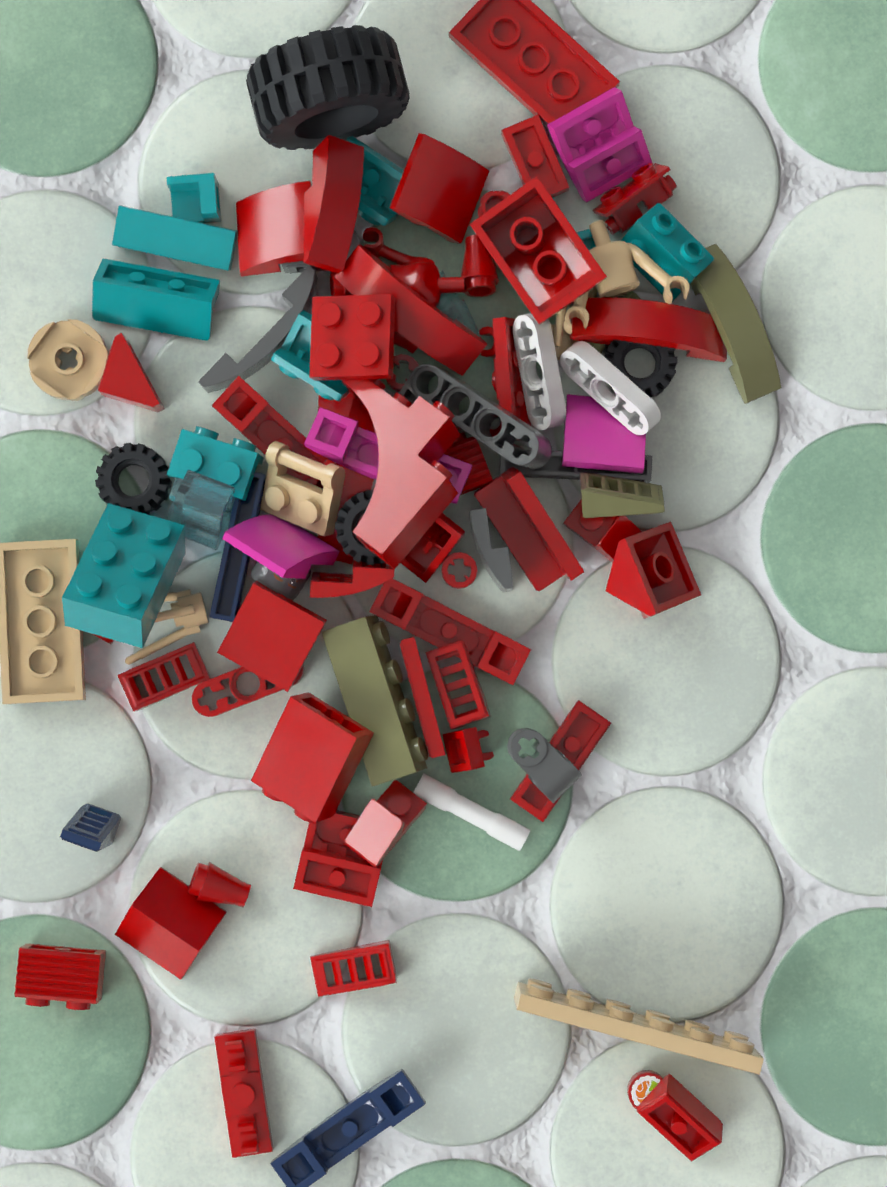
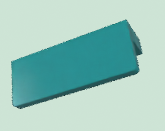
M103 258L93 279L92 318L96 321L207 341L211 336L212 313L219 295L220 280Z

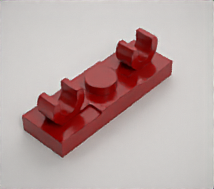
M509 317L493 318V327L486 326L479 330V335L493 336L494 338L493 347L483 350L481 356L496 358L494 359L495 370L492 373V385L497 394V399H499V405L531 426L527 414L513 337V323L515 319ZM501 419L498 428L490 429L492 437L500 432L502 428Z
M256 1028L216 1034L214 1038L232 1158L273 1152L274 1148Z

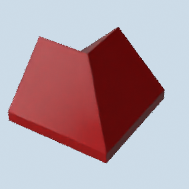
M671 521L620 540L605 591L641 611L644 619L701 596Z

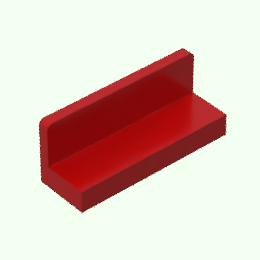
M511 467L475 491V498L482 508H486L488 518L536 591L543 590L564 575L572 581L584 573L583 568L521 471Z

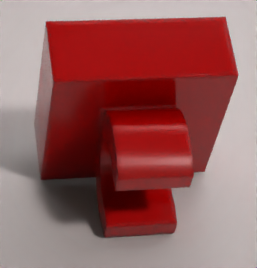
M473 727L442 734L451 773L485 767L484 761L494 757L493 752L482 753L479 739L489 736L487 730L477 731V728Z

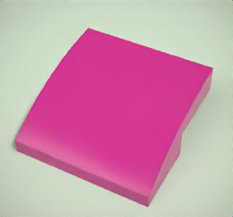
M615 87L547 125L560 158L579 195L586 203L629 179L640 167L652 163L642 130L633 125L623 93Z
M567 394L562 466L642 474L645 463L646 434L636 435L629 431L591 396Z
M272 514L245 520L227 530L222 538L282 578L305 579L312 564L333 566L340 552L302 527Z

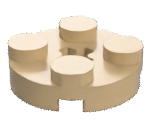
M67 319L68 321L46 324L37 331L28 347L27 359H29L32 380L41 390L54 398L71 401L82 400L99 388L109 356L105 342L95 329L79 320ZM72 350L77 351L78 354L75 358L78 362L77 366L62 370L60 367L63 362L58 358L62 352L69 354Z

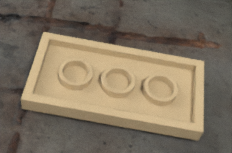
M78 539L0 543L2 704L86 700L83 631L65 626L62 596L79 563Z

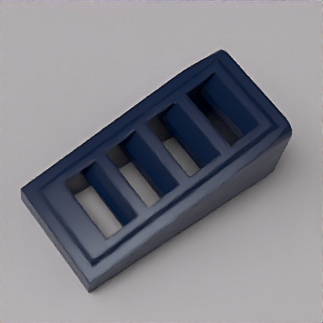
M85 804L80 807L62 829L61 840L98 852L113 844L121 816L103 808Z

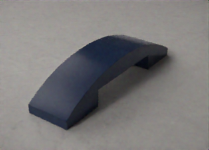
M401 1069L338 1109L285 1149L270 1164L286 1187H309L326 1175L332 1166L389 1126L394 1127L424 1106L426 1101L405 1071Z

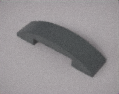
M310 265L282 293L284 301L291 308L238 364L225 353L198 381L204 390L210 393L225 389L238 376L245 380L271 361L274 352L282 347L298 314L303 310L308 312L318 280L316 271Z

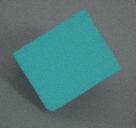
M214 173L166 177L167 186L171 192L173 217L200 223L221 222L219 183Z

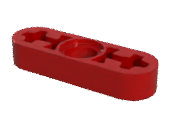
M304 665L292 686L298 684L303 678ZM240 667L198 684L192 693V704L199 714L213 717L283 689L276 685L274 688L267 689V680L256 675L260 681L258 691L251 696L243 695L237 688V680L243 673L251 671ZM229 678L230 691L237 699V702L230 704V696H226L216 701L218 708L212 710L210 705L202 706L200 699L206 696L204 689L210 687L212 692L227 689L222 681Z

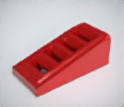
M464 639L425 652L450 729H457L490 718L491 714ZM460 654L462 662L440 668L438 661ZM465 670L467 677L446 684L445 676ZM470 685L472 693L454 699L451 698L449 692ZM473 701L476 702V709L457 715L455 707Z
M195 642L118 674L119 681L134 712L211 679ZM185 655L195 674V677L188 679L179 659ZM169 662L172 663L180 681L176 685H173L165 667V664ZM153 669L157 670L164 686V690L158 692L149 672ZM138 676H141L149 694L146 698H142L134 680Z
M390 940L310 956L318 997L397 983ZM371 955H379L382 974H374ZM363 956L367 977L359 979L355 958ZM347 959L351 980L344 982L339 960ZM331 962L336 984H327L323 963Z

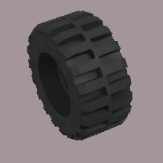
M353 25L351 28H343V26L332 27L331 30H317L309 32V35L291 38L287 40V43L276 45L270 48L267 54H261L257 57L255 63L251 64L246 79L260 136L269 145L271 144L279 149L285 147L287 150H296L298 148H304V150L315 149L328 135L347 140L351 136L357 139L359 136L376 132V129L391 124L393 119H398L403 114V111L406 110L410 99L397 43L384 30L381 31L379 28L372 26L369 28H364L363 25Z

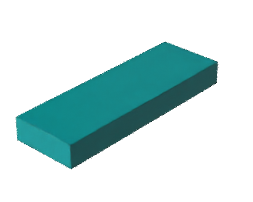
M119 205L112 245L229 271L232 266L238 231Z

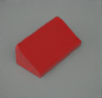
M671 1074L665 1076L637 1107L636 1112L691 1162L722 1143L723 1124L721 1120Z

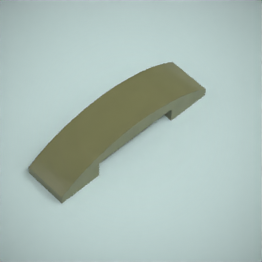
M717 244L705 248L714 257V261L690 285L695 296L699 294L703 296L732 360L733 365L728 369L744 404H747L781 389L779 372L764 325L744 283Z

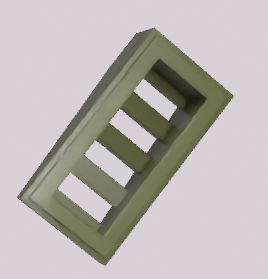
M580 473L582 513L585 518L665 512L662 485L594 473Z

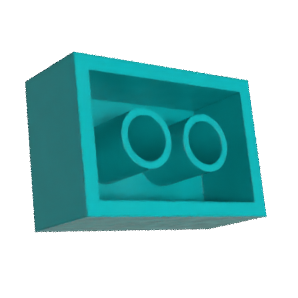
M108 503L62 596L65 626L143 648L186 554L185 525Z

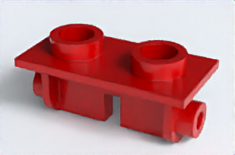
M648 163L640 167L632 174L633 180L623 188L615 187L609 190L600 198L601 204L592 211L595 214L609 218L604 223L612 235L618 231L622 234L643 216L637 206L640 201L643 202L649 211L657 203L662 204L673 196L672 191L677 188L675 181L670 175L663 177L671 169L669 166L657 163Z

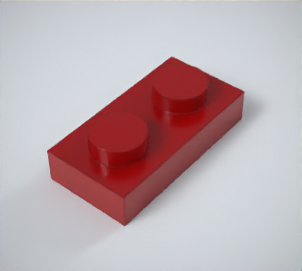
M539 115L501 130L502 138L523 185L537 176L552 198L569 191L570 187Z

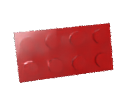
M479 0L449 32V38L534 116L539 115L541 122L546 127L551 122L614 87L617 88L620 84V81L531 0Z

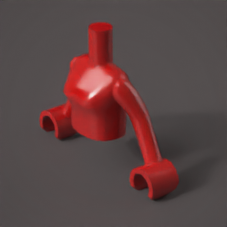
M369 227L363 231V239L366 242H376L372 245L365 244L363 247L377 258L382 256L399 264L390 265V272L434 306L438 305L441 293H464V277H441L439 269L432 259L410 256L384 245L383 234L377 228Z

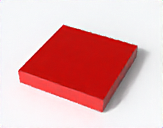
M255 581L217 653L288 692L327 619Z

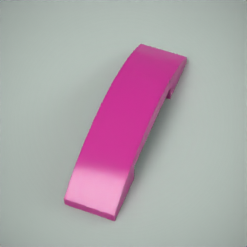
M320 407L304 445L331 461L376 480L379 463L376 433L358 427V421ZM443 454L438 462L453 475L450 482L459 494L451 503L457 504L472 465Z

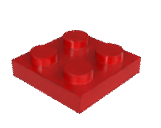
M392 294L312 297L309 377L314 381L393 379L396 298Z

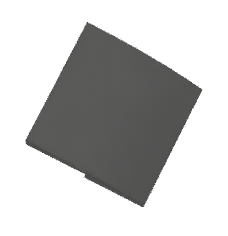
M486 508L470 510L471 532L480 559L498 588L502 592H511L513 581L508 547L492 549Z

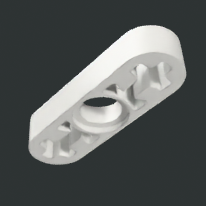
M531 313L520 315L513 323V337L527 414L531 424L536 429L541 431L562 425L566 418V407L552 328L549 319L539 325ZM537 362L540 364L543 372L542 380H540L536 371Z
M577 341L561 354L560 363L564 372L629 431L636 435H644L659 423L661 413L654 400L589 343ZM606 383L613 388L615 394L607 387Z

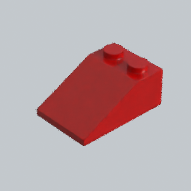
M537 176L470 223L480 241L539 325L607 278Z

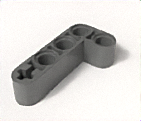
M422 364L414 369L399 392L412 404L419 396L432 405L435 401H439L454 414L455 417L452 420L454 424L514 464L530 469H538L544 466L551 457L552 446L542 433L451 372L431 364ZM437 375V389L429 394V381ZM468 396L470 400L469 409L465 414L460 415L459 404L463 398ZM500 417L502 428L496 436L492 437L490 426L496 418ZM517 439L528 442V446L532 448L531 454L527 455L528 452L521 446L514 444Z

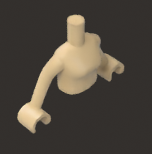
M603 220L595 221L589 225L596 247L589 251L607 276L605 280L596 285L600 298L617 297L635 290L640 285L633 265L634 260L664 287L663 299L666 303L671 304L673 301L671 288H679L683 293V298L687 299L690 286L684 277H671L634 244L626 243L625 241L611 242ZM589 291L576 299L574 305L566 311L563 326L568 334L572 333L570 319L573 317L580 318L584 328L587 329L589 313L585 308Z

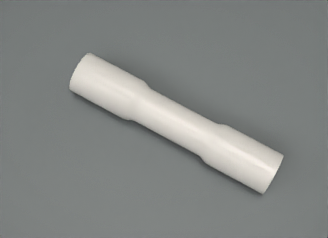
M423 773L413 792L429 804L443 811L453 813L518 851L521 850L530 833V829L500 813H494L425 773Z

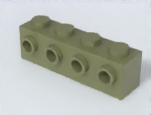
M376 615L365 616L322 631L321 633L349 717L374 732L362 757L371 786L373 787L427 769L425 760H428V751L423 739L416 735L413 725L415 711L411 701L408 698H404L400 683L403 681L402 672L398 662L391 658L387 646L390 643V636L384 622L379 621Z

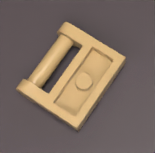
M278 441L272 442L267 449L265 457L268 469L260 510L324 537L334 534L345 479V469L333 463L324 465L290 451L289 447ZM287 467L320 480L324 487L320 488L286 474Z

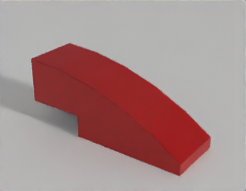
M328 135L313 150L312 186L304 193L303 263L337 274L343 271L352 241L361 195L364 161L363 146Z

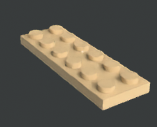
M529 978L527 984L517 983L514 1000L516 1009L519 1011L760 1075L764 1058L754 1048L755 1044L748 1042L749 1037L725 1031L724 1036H719L710 1032L709 1026L686 1020L684 1026L669 1021L670 1016L653 1010H646L644 1016L631 1011L630 1005L616 1000L607 999L606 1005L599 1004L590 1000V994L574 989H568L567 994L554 992L551 989L552 985L550 983Z

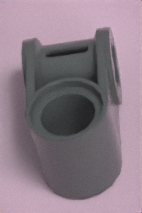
M521 728L513 732L509 737L507 744L508 753L529 775L528 778L552 803L582 776L580 771L537 731ZM521 738L527 740L535 738L536 741L532 745L536 751L534 755L530 756L524 753L519 756L518 752L521 750V746L518 742Z

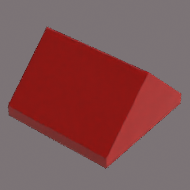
M160 867L132 903L114 935L181 980L227 911L213 902L196 901V896L188 894L189 885Z

